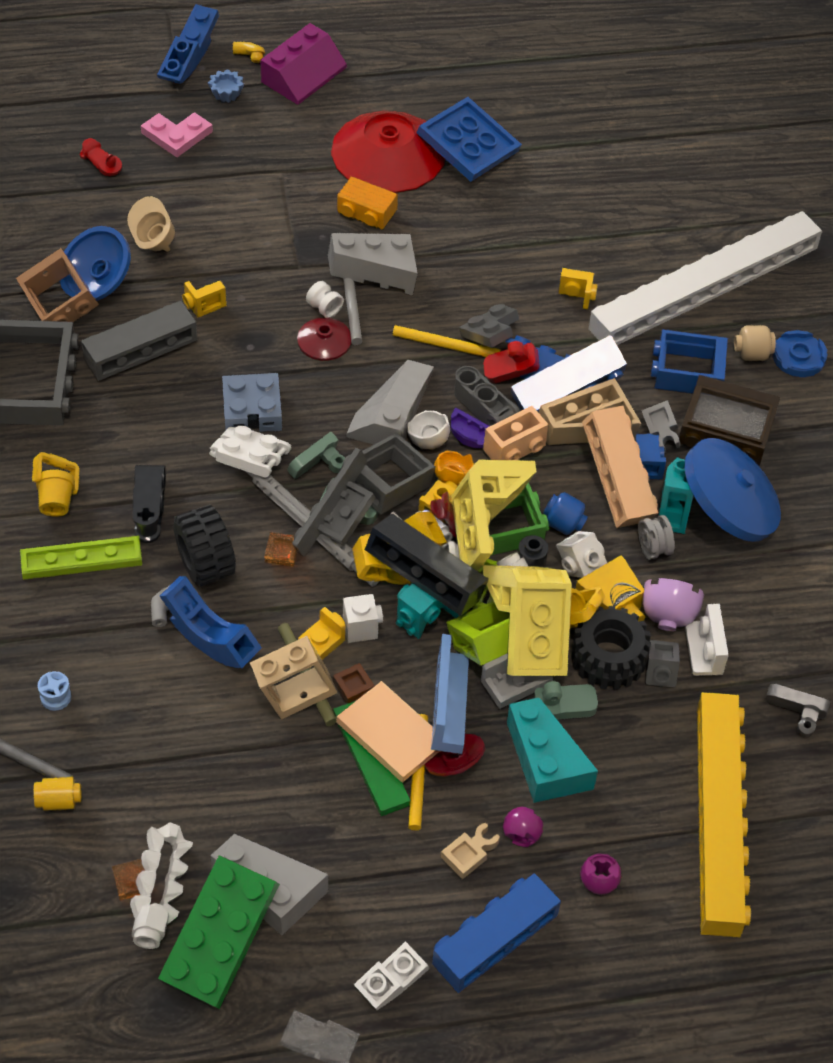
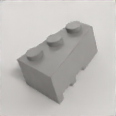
M236 834L231 836L211 854L212 868L220 855L280 884L263 919L281 936L328 893L327 873Z

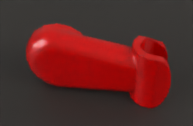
M89 138L83 141L80 158H88L105 176H115L120 173L122 169L120 158L101 149V144L95 139Z

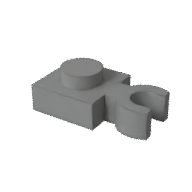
M668 400L641 410L650 434L659 435V446H664L666 441L672 440L677 448L680 447L678 435L673 432V430L678 429Z

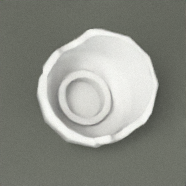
M425 410L416 414L407 423L410 440L421 449L432 450L441 447L447 441L450 434L447 416L437 411Z

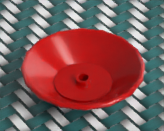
M387 110L362 114L345 123L334 136L331 150L337 170L346 179L349 180L352 176L394 193L415 190L432 181L443 168L445 158L416 133L419 126L425 123L426 120L406 112Z

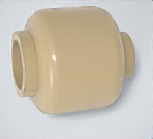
M746 325L741 328L739 335L734 337V350L739 351L740 357L744 361H765L769 358L770 354L775 352V334L770 332V329L765 325Z

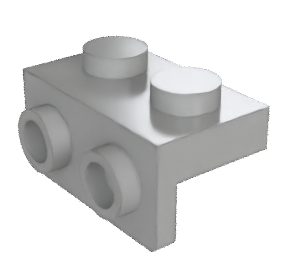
M508 653L484 664L482 667L481 682L499 709L535 693L537 688H544L543 686L546 683L553 681L552 676L508 675Z

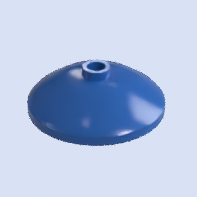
M97 226L85 230L76 236L64 251L96 301L111 294L121 284L127 274L131 259L130 247L126 238L114 228L107 226ZM71 274L60 280L62 289L70 297H74L81 292Z

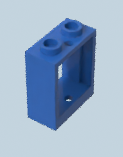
M662 329L660 340H655L653 356L658 357L657 361L653 360L651 377H656L655 389L694 393L699 375L724 381L728 338ZM666 354L712 359L711 374L666 369ZM701 392V394H700V395L714 396V395H710V394L703 393V392Z

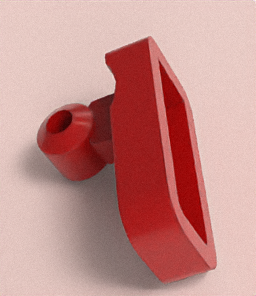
M519 341L510 342L507 350L488 355L485 358L484 374L491 383H499L535 372L540 366L538 349L532 343L523 345Z

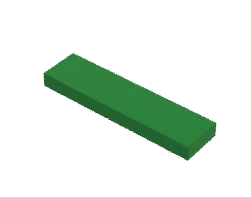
M354 702L334 708L333 712L336 718ZM338 724L380 816L409 807L411 800L402 782Z

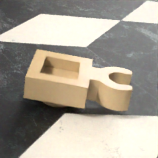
M486 823L477 827L475 836L472 839L466 833H463L441 851V858L462 879L487 860V853L485 851L493 850L499 844V835H495L492 839L482 837L488 831Z

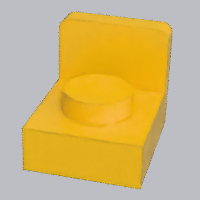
M562 268L558 294L583 297V309H588L589 301L596 298L598 285L592 284L594 273Z
M190 281L184 283L185 294L182 295L183 302L186 308L192 309L198 318L227 306L225 286L221 281L206 285L198 290H195Z
M324 607L320 610V620L298 637V640L308 636L323 660L345 641V622L339 614L332 613Z

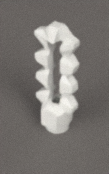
M168 823L159 829L151 827L147 831L149 850H145L141 857L145 871L140 872L135 881L140 895H135L130 902L135 918L132 930L133 942L145 949H155L160 946V941L165 936L167 925L178 917L179 913L178 910L168 903L183 893V885L176 882L175 879L180 878L187 871L188 866L180 861L179 858L192 847L193 842L185 840L180 826L173 823ZM164 841L170 843L173 851L169 859L170 865L165 878L163 897L160 904H150V896L157 875L156 870L161 857L160 851Z

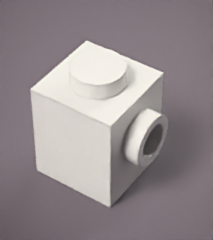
M373 594L343 598V620L346 625L345 631L348 643L378 639V624L383 623L381 605H375Z

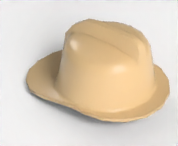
M153 196L138 200L132 206L127 220L136 244L139 248L145 250L170 251L169 245L174 239L175 228L163 203Z

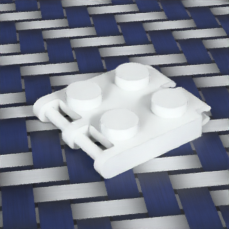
M237 426L235 428L228 427L220 436L221 438H218L210 447L212 450L209 454L216 457V461L261 477H268L272 472L271 468L281 462V456L290 452L291 445L288 442L277 439L273 435H264L252 431L246 426Z

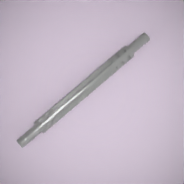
M245 471L253 478L252 481L300 526H304L310 517V510L271 475L261 477ZM320 533L316 540L346 568L357 573L352 548L347 544L343 546ZM374 580L366 581L372 587L376 586L379 583V581L374 582Z

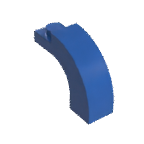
M179 576L160 595V598L173 615L170 620L189 642L213 660L226 666L243 668L262 648L245 624H233L216 615L205 604L186 576Z

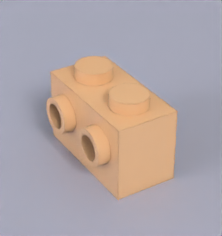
M530 406L486 428L483 450L491 460H520V458L532 452L536 453L546 446L549 424L533 406Z

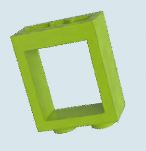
M494 601L446 622L454 649L482 666L508 653L510 612L499 611Z

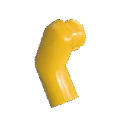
M233 42V54L251 55L252 62L261 63L260 60L265 55L263 47L251 42Z

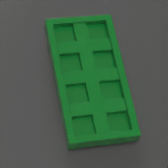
M219 855L158 979L220 1009L280 884Z

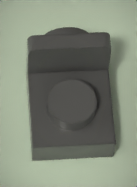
M650 640L651 647L647 660L646 684L676 687L680 664L679 643Z

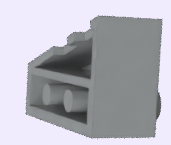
M331 234L328 261L332 276L350 278L364 283V280L380 283L381 288L388 289L389 286L405 289V294L413 295L418 273L410 234Z

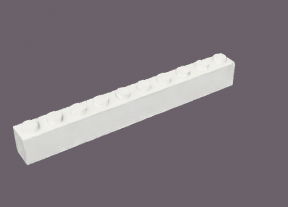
M803 211L793 216H788L783 221L769 225L753 235H748L732 245H726L711 255H705L690 265H684L671 274L663 275L652 283L642 285L635 291L621 295L605 305L596 307L591 311L589 330L599 341L611 335L616 345H619L816 250L822 230Z

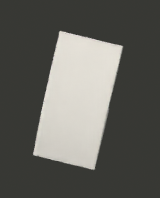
M405 941L382 964L378 961L354 986L378 1010L410 987L430 968Z

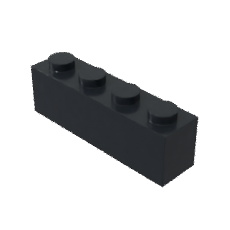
M391 514L372 528L364 549L459 616L463 615L480 601L489 580L394 514Z

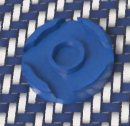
M794 330L785 332L781 335V338L776 340L775 352L772 354V358L776 366L783 372L796 377L814 376L823 369L826 364L828 350L824 342L820 338L819 340L814 338L812 333Z

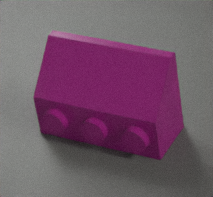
M311 23L260 60L261 83L297 105L347 68V63L329 34Z

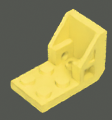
M478 460L452 494L460 560L476 571L480 570L494 551L493 537L489 536L488 529L490 521L519 496L537 472L535 461Z
M483 565V575L489 579L486 585L497 609L510 612L507 674L512 676H567L572 588L567 571L535 566Z

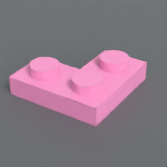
M195 112L177 125L159 113L141 125V133L175 157H179L213 132L212 124Z

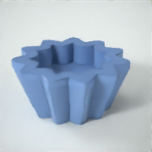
M228 69L224 72L217 71L216 75H210L211 80L208 81V85L216 100L228 103L231 100H236L244 86L242 83L243 77L238 76V72L231 73Z

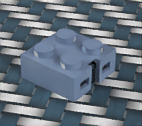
M278 373L222 376L225 430L228 427L235 428L237 426H246L250 429L259 428L260 432L282 430Z

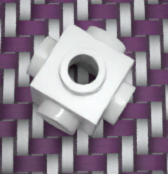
M578 531L556 545L562 558V566L569 576L583 578L607 564L604 548L597 540L594 532Z

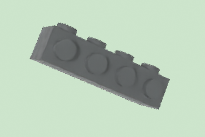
M178 301L81 340L83 357L97 380L100 381L197 341L196 321L183 302Z

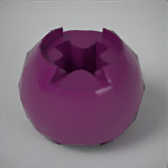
M516 807L509 811L504 818L503 832L505 836L512 839L513 844L529 847L541 838L543 821L541 817L534 814V810L527 807Z
M597 853L588 857L580 871L581 880L585 888L598 895H606L613 892L620 884L622 878L621 868L617 860L608 854Z

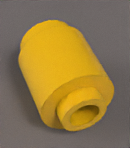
M74 777L43 778L42 782H34L35 808H43V811L75 809L76 802H81V783H75Z

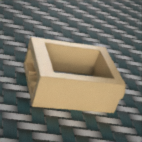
M308 636L250 662L260 689L281 719L337 694L328 669ZM314 666V668H312V669H310V670H308V671H306V672H304V673H302V674H299V675H297V676H295V677H293V678H291V679H289V680H287V681H285V682H283V683H280V684L274 686V684H276V683H278V682H280V681H282V680H284V679H286V678H288V677H290V676H293V675H295V674H297V673H299V672H301V671H303V670H305V669H307V668H309V667ZM307 693L306 698H301L302 694Z

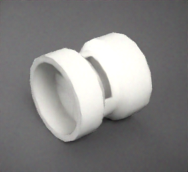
M324 281L315 283L306 295L307 303L314 308H319L320 314L325 318L335 316L344 303V298L339 293L332 292L331 287Z

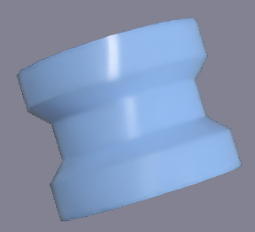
M52 671L44 674L39 679L38 690L41 703L45 708L57 711L65 708L70 703L72 696L69 681L65 674Z

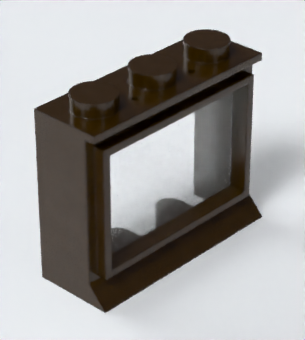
M699 375L681 427L680 444L693 448L701 440L707 438L721 439L741 449L760 466L780 397Z

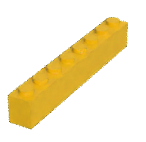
M703 692L697 707L701 935L741 937L744 926H749L751 919V908L745 905V895L748 896L750 889L749 876H744V866L748 865L749 848L748 846H743V837H746L748 832V819L742 817V808L745 809L747 804V790L742 789L741 781H744L746 776V762L741 761V753H744L745 735L740 734V726H743L744 708L739 707V695Z

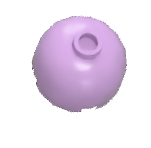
M659 578L658 584L651 585L652 579L645 582L642 604L646 615L653 622L658 623V628L665 631H676V627L687 626L699 615L704 598V593L700 588L699 592L696 593L692 591V584L665 578Z

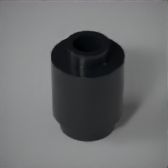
M526 536L519 543L518 554L520 558L524 557L528 566L545 568L548 544L539 536Z

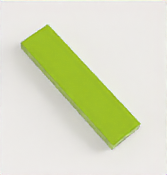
M139 536L20 549L23 580L142 566Z

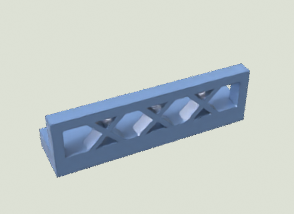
M442 634L437 658L431 750L462 754L465 737L469 658L463 654L451 653V635Z

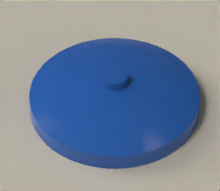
M716 438L701 440L690 449L685 459V474L689 487L699 505L718 526L737 538L752 542L765 539L778 528L781 519V509L777 494L765 473L752 458L733 444Z

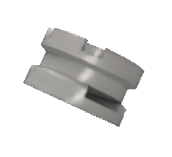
M660 515L654 518V520L645 518L639 521V541L647 559H655L659 554L663 553L667 556L674 553V534L671 524L665 515Z

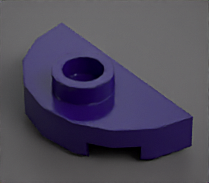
M455 407L451 415V431L454 437L469 447L483 448L485 429L490 426Z

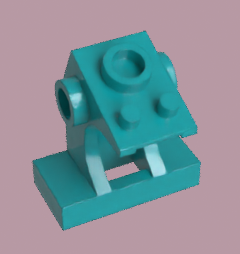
M677 457L667 467L658 516L665 515L668 518L673 532L685 534L693 493L685 474V460ZM680 500L685 501L684 507L680 504Z
M415 584L405 585L397 595L396 624L399 627L403 626L410 636L414 635L418 639L421 638L427 622L431 624L437 619L441 611L440 608L445 609L455 618L459 617L457 613Z

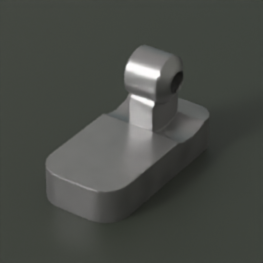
M770 684L765 699L770 704L802 713L797 730L803 737H809L814 733L817 718L825 719L830 705V701L825 698L778 684Z

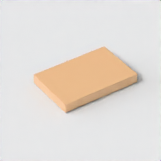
M382 681L337 716L336 722L402 783L440 752L431 750L432 726Z

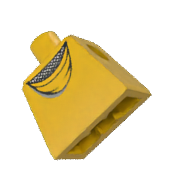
M622 555L577 580L575 589L578 591L601 587L605 599L599 607H603L604 610L608 609V606H615L616 610L625 608L628 609V614H637L639 622L644 621L645 615L639 610L642 607L644 588Z

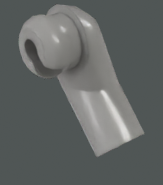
M168 587L158 592L151 600L152 625L155 627H163L167 624V611L169 609L160 598V595Z

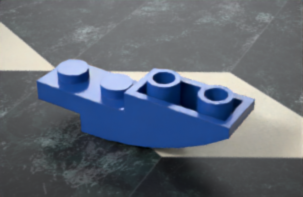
M195 4L180 37L175 36L158 71V78L181 84L193 73L211 43L210 34L218 20V10Z

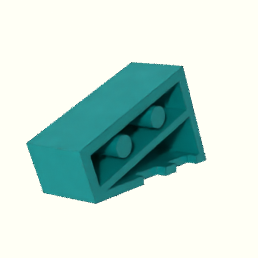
M534 698L509 704L507 725L533 802L536 803L594 790L598 770L540 698Z

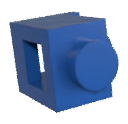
M636 434L635 441L639 445L640 458L643 467L648 472L649 479H663L666 457H664V446H659V435Z

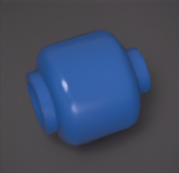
M565 492L560 493L558 496L553 494L543 511V514L547 516L549 526L564 535H570L574 530L580 531L588 516L584 515L585 504Z

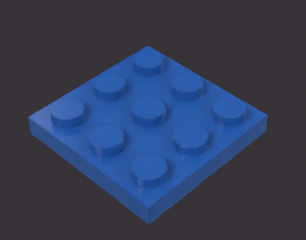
M469 97L421 124L416 132L470 182L519 152L522 145Z

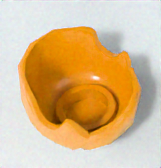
M448 450L440 453L434 463V471L437 478L443 483L451 481L458 486L474 465L472 455L463 456L458 452Z

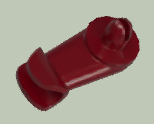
M445 492L442 494L441 499L431 501L430 508L436 518L446 521L449 532L457 538L453 505L449 501V493Z

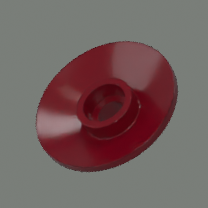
M316 318L308 321L300 328L297 336L300 350L306 356L320 361L334 360L343 356L349 350L352 343L348 327L344 323L332 318Z
M465 734L462 754L440 751L425 764V767L429 773L436 776L461 774L481 759L485 752V744L481 737L474 734Z

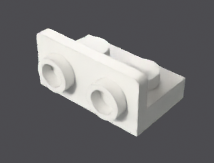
M708 604L705 616H701L700 621H693L685 626L692 674L695 676L723 675L728 659L720 604Z

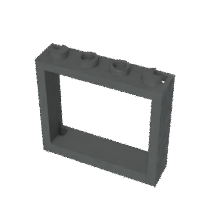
M0 320V342L61 344L53 401L0 399V424L64 425L65 412L70 411L68 392H73L74 382L71 371H76V354H74V350L79 349V334L74 333L73 322Z

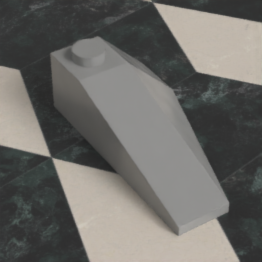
M407 360L355 413L347 431V437L373 445L394 433H397L405 440L408 434L407 423L413 419L434 371V366Z

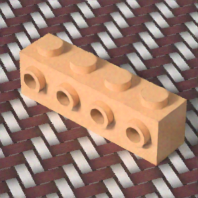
M624 406L592 411L582 423L616 528L639 524L641 519L653 518L658 514L657 500L652 495L648 483V472L643 467L640 458V448L634 440L631 431V420L626 415Z

